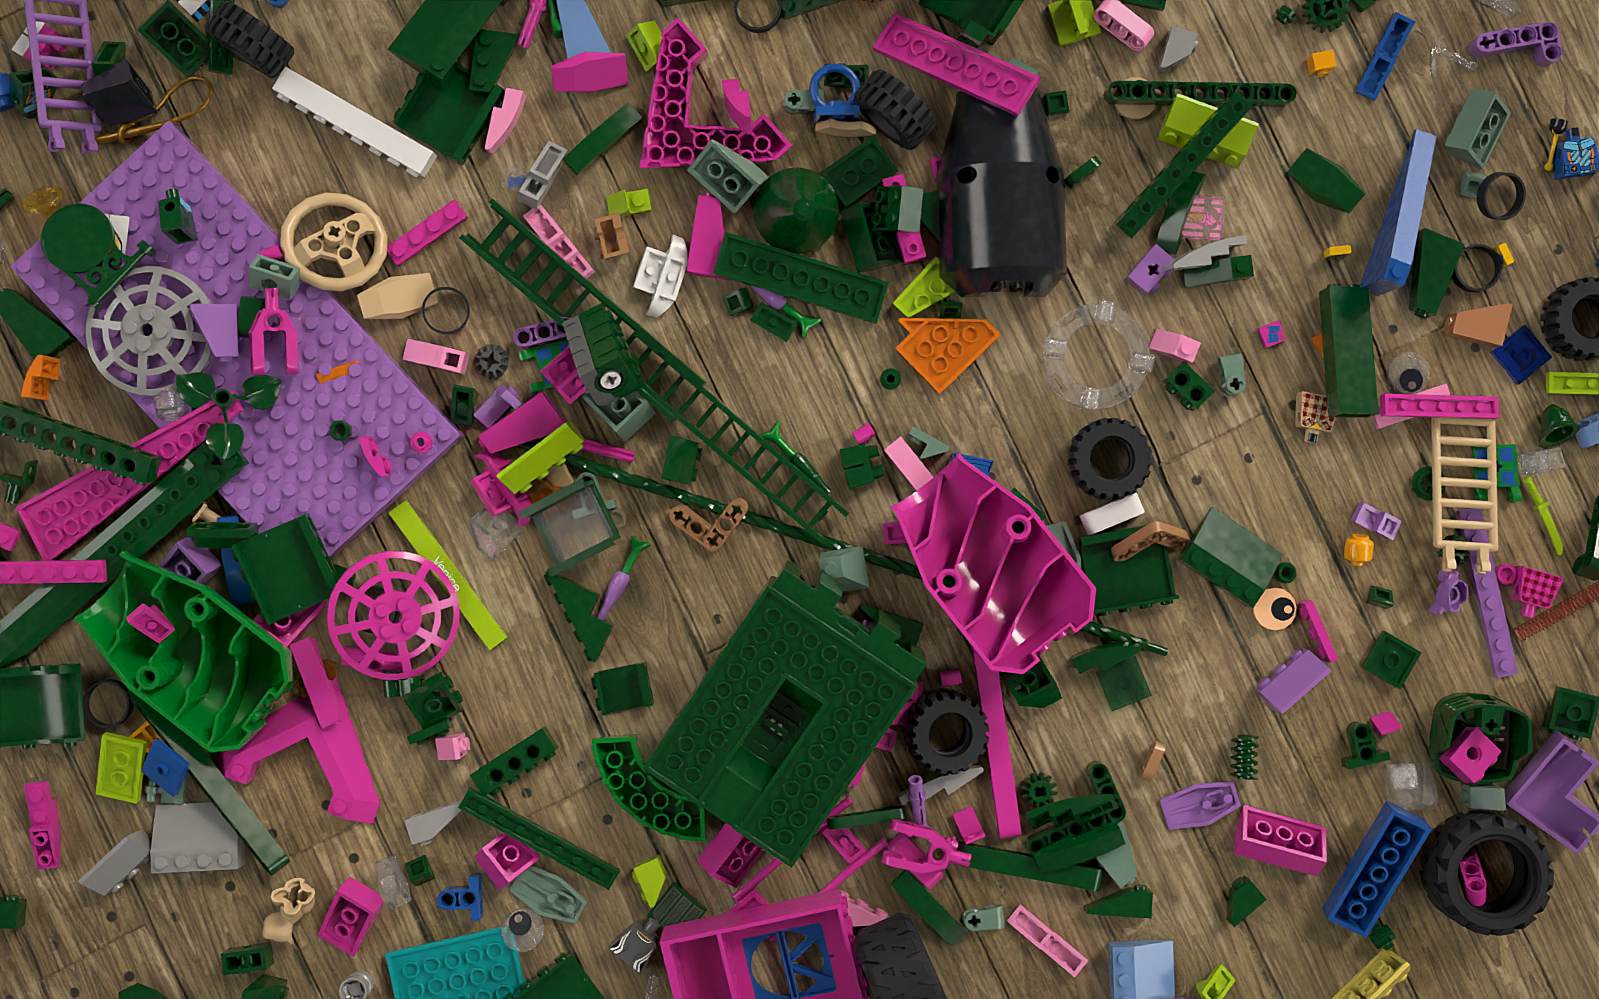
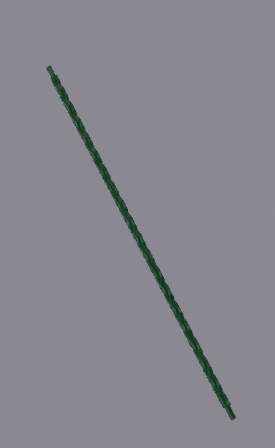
M525 442L515 447L529 451L536 444ZM567 454L564 456L566 461L563 463L569 467L579 468L585 472L609 478L635 488L644 489L656 495L675 499L690 506L706 509L715 514L721 515L728 506L717 500L692 494L686 490L661 484L639 475L629 474L626 471L598 464L577 455ZM736 507L731 516L734 517L741 511V508ZM750 511L741 520V522L768 529L777 534L802 540L808 544L828 550L858 547L828 536H824L826 541L822 544L803 528L788 525L763 515H756ZM863 548L866 562L923 580L917 566ZM949 577L943 579L945 587L952 588L955 585L953 579ZM1092 621L1079 630L1109 641L1139 643L1141 651L1147 650L1166 656L1168 653V648L1150 643L1148 639L1136 637L1114 628L1104 627Z

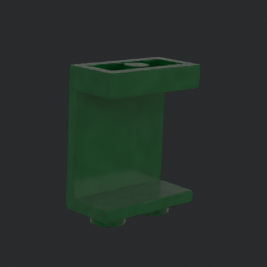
M646 661L597 671L594 673V677L591 678L593 690H597L598 693L596 707L598 711L602 712V716L611 712L654 704Z

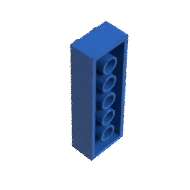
M1386 800L1322 908L1328 920L1367 938L1432 830L1424 818Z

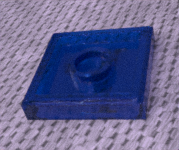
M1522 325L1503 342V346L1496 347L1490 352L1517 385L1521 384L1552 358L1550 353L1526 325Z

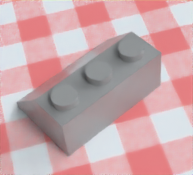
M143 829L126 836L78 882L103 896L110 892L115 894L124 886L122 882L127 877L131 879L140 871L138 867L142 863L146 865L151 861L152 839Z

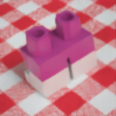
M36 21L37 34L63 37L44 22ZM26 27V29L24 30V33H26V34L28 35V31H27V27ZM22 34L11 50L31 61L29 39ZM46 43L38 44L39 53L44 56H51L54 50L63 54L69 47ZM41 64V67H47L49 70H53L55 67L54 65Z

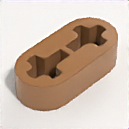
M1156 740L1152 743L1141 766L1139 778L1148 782L1152 780L1164 755L1165 744Z

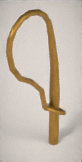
M191 76L178 81L167 90L161 101L156 105V109L158 110L166 102L170 94L179 86L193 80H200L208 87L207 98L199 108L162 122L134 127V124L146 120L154 114L132 120L128 124H123L116 132L95 136L97 145L119 140L122 144H128L134 136L157 131L168 121L176 124L200 113L211 101L213 93L211 83L201 76Z

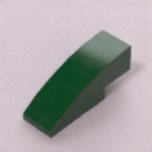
M1130 642L1098 645L1072 655L1071 660L1079 674L1098 664L1105 671L1140 652L1141 645Z

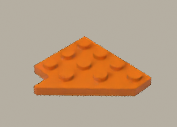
M900 318L898 322L908 331L909 335L895 350L940 394L1001 334L987 319Z

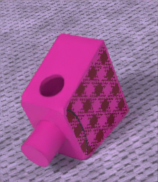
M1516 566L1517 578L1513 582L1512 600L1523 603L1521 616L1533 619L1536 608H1550L1562 584L1563 577L1525 566Z

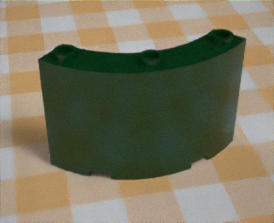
M80 663L0 668V747L22 745V749L36 748V744H63V747L77 746V742L85 741Z

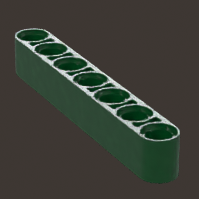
M958 842L957 851L971 854L968 868L1100 891L1104 870L1101 867L1078 863L1061 869L1040 872L1034 856L1031 854L974 843L965 844V842Z

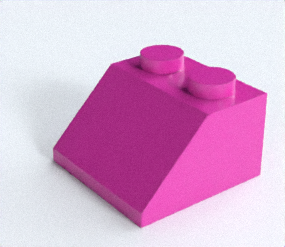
M505 833L499 835L474 856L475 860L500 891L540 859L531 847Z

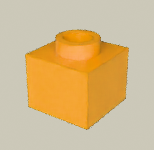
M1334 50L1312 53L1306 59L1309 76L1317 74V77L1327 76L1336 67Z

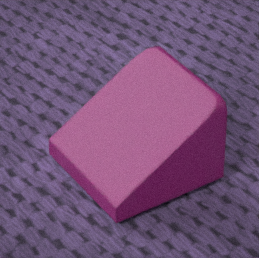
M1389 711L1370 718L1374 732L1380 735H1385L1402 728L1401 724Z

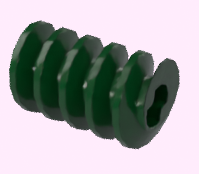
M1238 734L1237 737L1231 739L1232 742L1237 743V746L1231 747V750L1237 752L1236 755L1231 756V759L1236 760L1237 763L1230 765V767L1236 769V772L1230 773V776L1237 779L1258 780V778L1252 776L1258 773L1257 769L1252 768V766L1258 765V761L1252 759L1258 756V752L1252 749L1258 748L1259 745L1253 742V740L1259 739V736Z

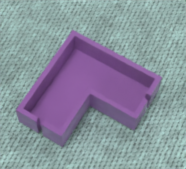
M1556 730L1505 790V802L1578 855L1590 841L1581 829L1584 827L1594 837L1599 831V814L1572 794L1597 767L1599 762Z

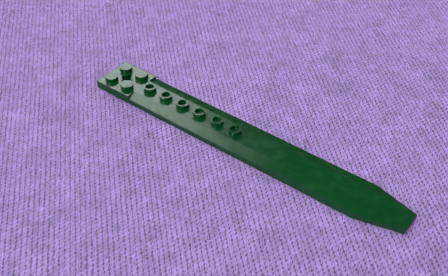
M205 441L184 462L71 559L106 560V582L43 583L1 619L0 668L32 652L113 582L121 573L126 559L119 555L121 551H128L136 558L142 557L244 469L250 462L240 450L231 458L221 460L222 465L220 466L214 463V457L217 455L210 450Z

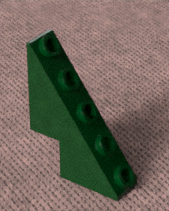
M546 570V574L543 576L549 586L552 585L556 591L553 595L559 605L562 604L566 610L563 614L569 624L572 623L576 629L573 633L579 643L582 642L586 648L583 652L589 662H596L614 627L613 623L602 620L592 614L600 594L559 574L551 577L548 570Z

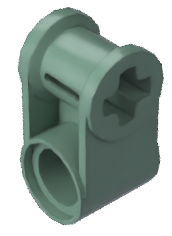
M818 89L819 96L824 101V90ZM790 90L785 95L783 106L786 112L790 114L814 115L816 105L811 99L810 90ZM792 98L797 102L795 106L790 102Z
M1239 353L1219 356L1218 369L1221 375L1223 391L1229 396L1238 395L1246 387L1242 355ZM1234 382V384H1238V387L1236 389L1230 387V383Z
M992 904L984 907L969 908L964 911L962 921L971 931L1002 929L1005 927L1003 906L1001 904ZM974 915L977 919L974 920V924H971L968 920H971Z

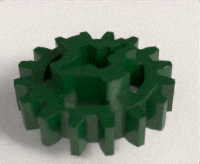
M1305 0L1307 3L1303 4L1302 9L1307 11L1302 16L1309 18L1306 22L1307 25L1310 23L1314 24L1313 30L1320 27L1321 33L1327 28L1329 32H1332L1335 27L1337 29L1343 25L1342 22L1348 19L1345 14H1348L1351 10L1346 7L1350 0ZM1327 3H1329L1328 6H1327V7H1328V8H1327V12H1326L1325 14H1323V13L1325 12V10H1324L1325 7H1326L1325 5H1326Z

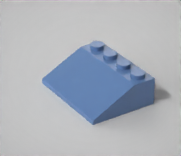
M1173 940L1108 942L1110 999L1175 998Z

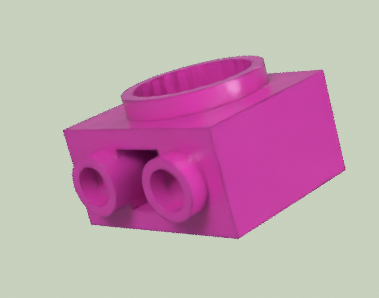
M1466 727L1450 743V748L1439 759L1463 783H1477L1484 777L1485 770L1496 763L1497 756L1501 753V750L1477 727ZM1468 749L1470 750V757H1469V758H1468V756H1467V750H1468Z

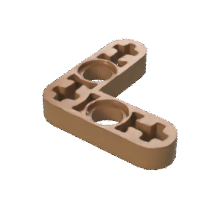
M742 498L733 499L713 526L683 504L676 505L670 511L669 517L673 524L710 551H717L748 512V504ZM740 504L742 506L740 509L741 511H739L734 517L731 516L732 512L736 508L735 506ZM681 510L683 512V517L678 519L676 517L678 515L677 512ZM691 517L692 520L685 525L684 523ZM727 519L730 521L731 529H723L720 525L721 520ZM692 523H699L702 526V532H694L692 530ZM720 533L721 535L717 539V543L712 545L710 543L711 538Z
M1157 521L1146 525L1111 548V553L1114 560L1119 562L1129 559L1153 543L1173 549L1184 548L1190 543V538L1186 530Z

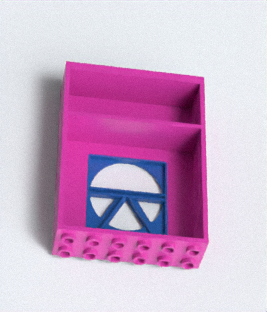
M841 889L664 926L660 946L673 998L870 999L867 995V983L865 977H863V968L854 943L853 923L851 916L848 915L846 895L842 896ZM785 932H797L806 935L807 938L789 953ZM774 934L777 937L790 995L775 994L766 990L757 982L752 972L751 960L755 949L763 940ZM814 943L819 946L823 954L824 966L822 971L792 963ZM794 972L815 978L817 981L809 989L800 993Z

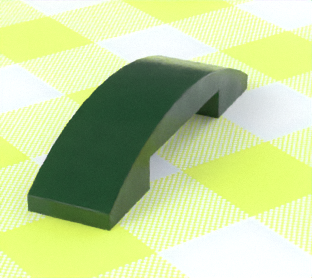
M1193 171L1170 197L1156 243L1166 253L1176 255L1184 236L1182 234L1195 196L1199 195L1206 177L1205 174Z

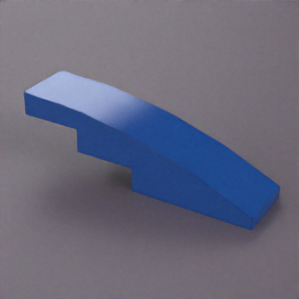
M239 515L217 518V522L241 523ZM221 548L232 605L254 603L250 595L251 587L248 582L243 580L240 573L242 568L231 554L233 549Z

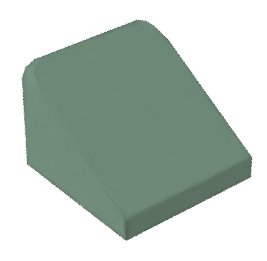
M1465 170L1459 195L1477 199L1478 188L1486 178V175Z

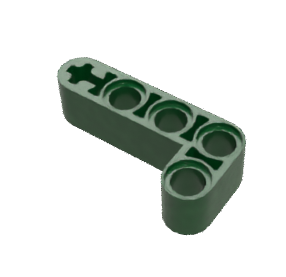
M1599 494L1594 502L1585 553L1575 560L1572 567L1573 574L1593 581L1599 579Z

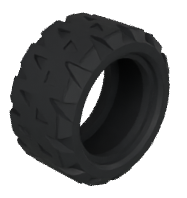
M1471 810L1467 814L1461 812L1447 818L1444 826L1438 825L1429 835L1428 847H1423L1420 864L1423 871H1420L1422 886L1428 893L1427 897L1435 908L1459 925L1475 933L1487 936L1490 934L1496 936L1515 933L1514 929H1524L1534 922L1537 918L1533 915L1544 911L1551 897L1547 892L1554 885V870L1549 868L1552 860L1546 846L1539 842V837L1528 827L1488 811ZM1490 839H1499L1507 846L1513 859L1514 872L1512 881L1508 889L1496 900L1482 906H1472L1465 900L1458 885L1460 862L1465 853L1477 843Z
M899 912L856 933L854 941L856 951L875 999H947L921 936L909 915Z

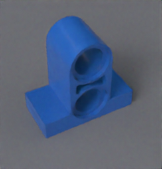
M472 873L469 877V885L446 887L437 897L438 906L443 910L471 909V921L480 920L484 916L481 873ZM465 893H472L475 897V900L468 901L465 897ZM444 894H450L453 897V902H446Z

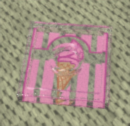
M1196 195L1182 231L1183 238L1223 240L1226 197Z

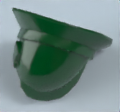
M1551 404L1547 406L1541 417V436L1538 446L1549 448L1560 445L1572 438L1580 430L1581 425L1576 423L1574 418H1571L1567 410L1556 404Z

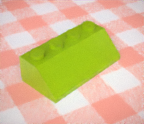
M1177 93L1162 122L1158 140L1182 148L1217 108ZM1242 118L1212 150L1207 158L1238 169L1247 154L1259 123Z
M569 419L498 473L496 477L514 494L519 490L521 493H524L532 487L530 482L536 477L540 481L549 474L548 468L552 465H555L557 468L566 461L565 455L569 452H572L574 455L582 449L583 445L581 443L585 439Z

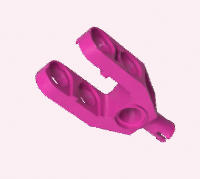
M264 288L265 308L259 310L249 331L251 375H264L263 332L266 330H282V334L285 335V351H283V356L286 357V375L298 374L297 331L286 311L279 308V288ZM271 315L276 316L278 320L275 327L268 325L267 320Z
M891 819L889 830L906 833L909 837L914 835L927 838L930 841L928 855L926 859L897 852L884 851L882 863L919 873L945 869L947 864L950 863L969 867L971 854L953 850L951 844L933 828ZM937 848L944 851L943 855L939 858H935L932 855V852Z

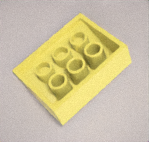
M1382 949L1331 999L1384 998L1391 993L1393 986L1402 982L1407 977V973L1410 971V964L1390 949L1387 951Z

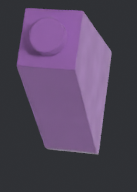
M190 304V312L214 359H219V362L223 363L233 362V359H237L236 304Z

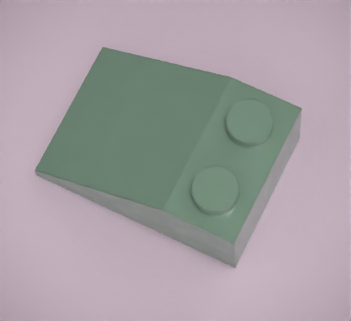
M713 139L687 170L734 214L745 206L768 178L753 162Z
M588 390L580 395L625 442L656 414L654 409L637 391L622 398L619 397L618 400L606 406H598Z

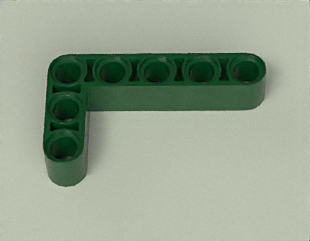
M1100 761L1090 762L1087 765L1086 772L1096 795L1101 794V790L1105 786H1110V794L1113 795L1119 806V813L1116 816H1111L1110 812L1100 816V821L1094 825L1088 821L1080 825V830L1077 833H1071L1070 831L1071 826L1077 823L1076 819L1057 828L1054 824L1033 833L1025 841L1026 848L1031 855L1055 843L1051 841V835L1054 832L1061 833L1059 840L1070 834L1075 839L1092 829L1098 832L1121 822L1125 818L1126 809L1110 772ZM1098 766L1102 767V774L1094 777L1093 769ZM1036 840L1041 841V847L1038 850L1031 849L1032 842Z

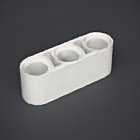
M1136 492L1080 515L1087 535H1091L1143 514L1145 511Z

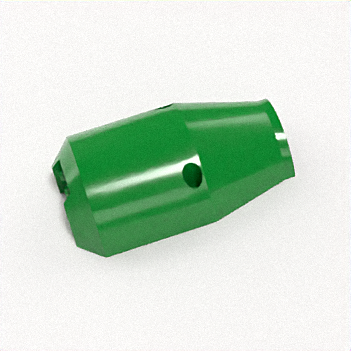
M121 551L119 555L126 559V562L115 582L95 604L80 615H77L73 620L81 625L130 691L209 752L242 748L267 724L265 717L270 713L272 709L270 707L274 702H277L282 695L291 691L294 684L291 650L209 586L136 558L128 551ZM143 603L148 607L156 605L176 629L160 643H157L127 621L126 617Z

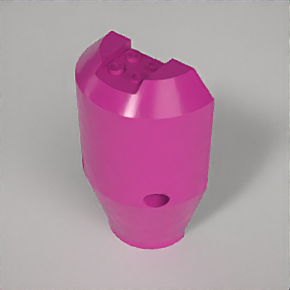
M960 453L924 486L903 501L891 506L897 515L926 588L991 670L1024 674L1040 661L1037 655L1042 654L1051 647L1048 644L1051 640L1056 642L1067 633L1072 635L1093 620L1096 587L1030 505L971 465ZM1018 523L1023 526L1024 531L1017 534L1012 530V525ZM945 577L954 580L955 585L952 588L944 586L943 579Z

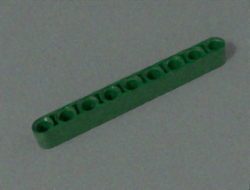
M1114 81L1104 90L1103 94L1105 101L1109 104L1172 105L1176 97L1175 89H1179L1184 96L1211 106H1220L1234 90H1242L1246 95V99L1253 107H1284L1296 98L1297 91L1292 84ZM1111 88H1116L1119 91V97H1114L1111 94ZM1132 89H1138L1141 96L1139 98L1135 97L1132 94ZM1154 89L1161 91V98H1157L1154 95ZM1197 89L1203 92V99L1197 97ZM1217 90L1224 92V99L1218 97ZM1260 90L1266 93V100L1260 97ZM1281 91L1286 92L1287 100L1281 97Z

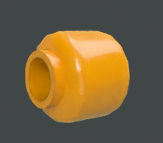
M1352 534L1351 537L1345 540L1344 558L1351 561L1350 564L1353 566H1364V563L1372 560L1373 541L1367 535Z

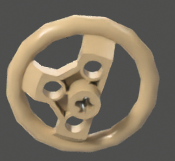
M326 192L308 197L290 210L281 227L280 249L287 264L300 267L299 279L320 290L345 291L362 286L378 273L387 256L388 236L380 217L365 202L348 194ZM325 206H338L356 212L339 222H328L323 230L301 240L295 247L293 246L294 231L297 225L312 210ZM356 224L360 229L356 232H351L347 229V226ZM367 234H373L374 252L368 264L364 267L356 247L359 238ZM318 243L321 249L319 251H312L309 249V245ZM343 251H348L352 254V257L342 259L339 254ZM319 258L335 261L342 270L344 277H323L310 271L307 266Z

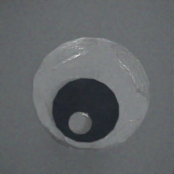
M1404 352L1393 357L1389 362L1386 376H1388L1390 387L1396 392L1415 394L1427 386L1431 377V371L1427 360L1423 356L1414 352Z
M529 908L515 909L505 916L501 924L502 939L508 948L517 952H527L534 949L540 943L544 934L542 918L538 913Z

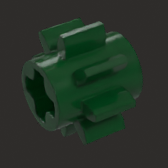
M1379 923L1375 924L1371 929L1372 933L1368 935L1377 949L1382 947L1386 951L1394 947L1395 945L1392 940L1396 939V936L1387 924L1381 926Z

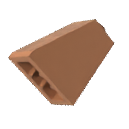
M1507 303L1451 314L1445 321V335L1492 348L1503 346L1513 304Z

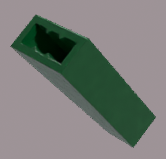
M1427 228L1419 230L1417 234L1409 310L1415 312V316L1423 319L1436 315L1465 245L1462 242Z
M9 288L0 290V315L33 359L37 355L54 358L78 340L69 329L16 290Z

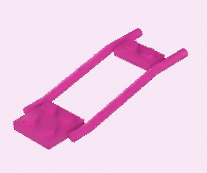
M847 796L832 809L827 817L839 815L853 801ZM825 819L818 831H822L823 835L850 865L818 893L835 890L851 874L889 845L888 841L882 838L870 849L866 850L849 828L827 829V820ZM774 858L750 881L733 893V898L738 902L725 913L769 904L755 887L783 862ZM776 934L769 936L772 942L777 940Z

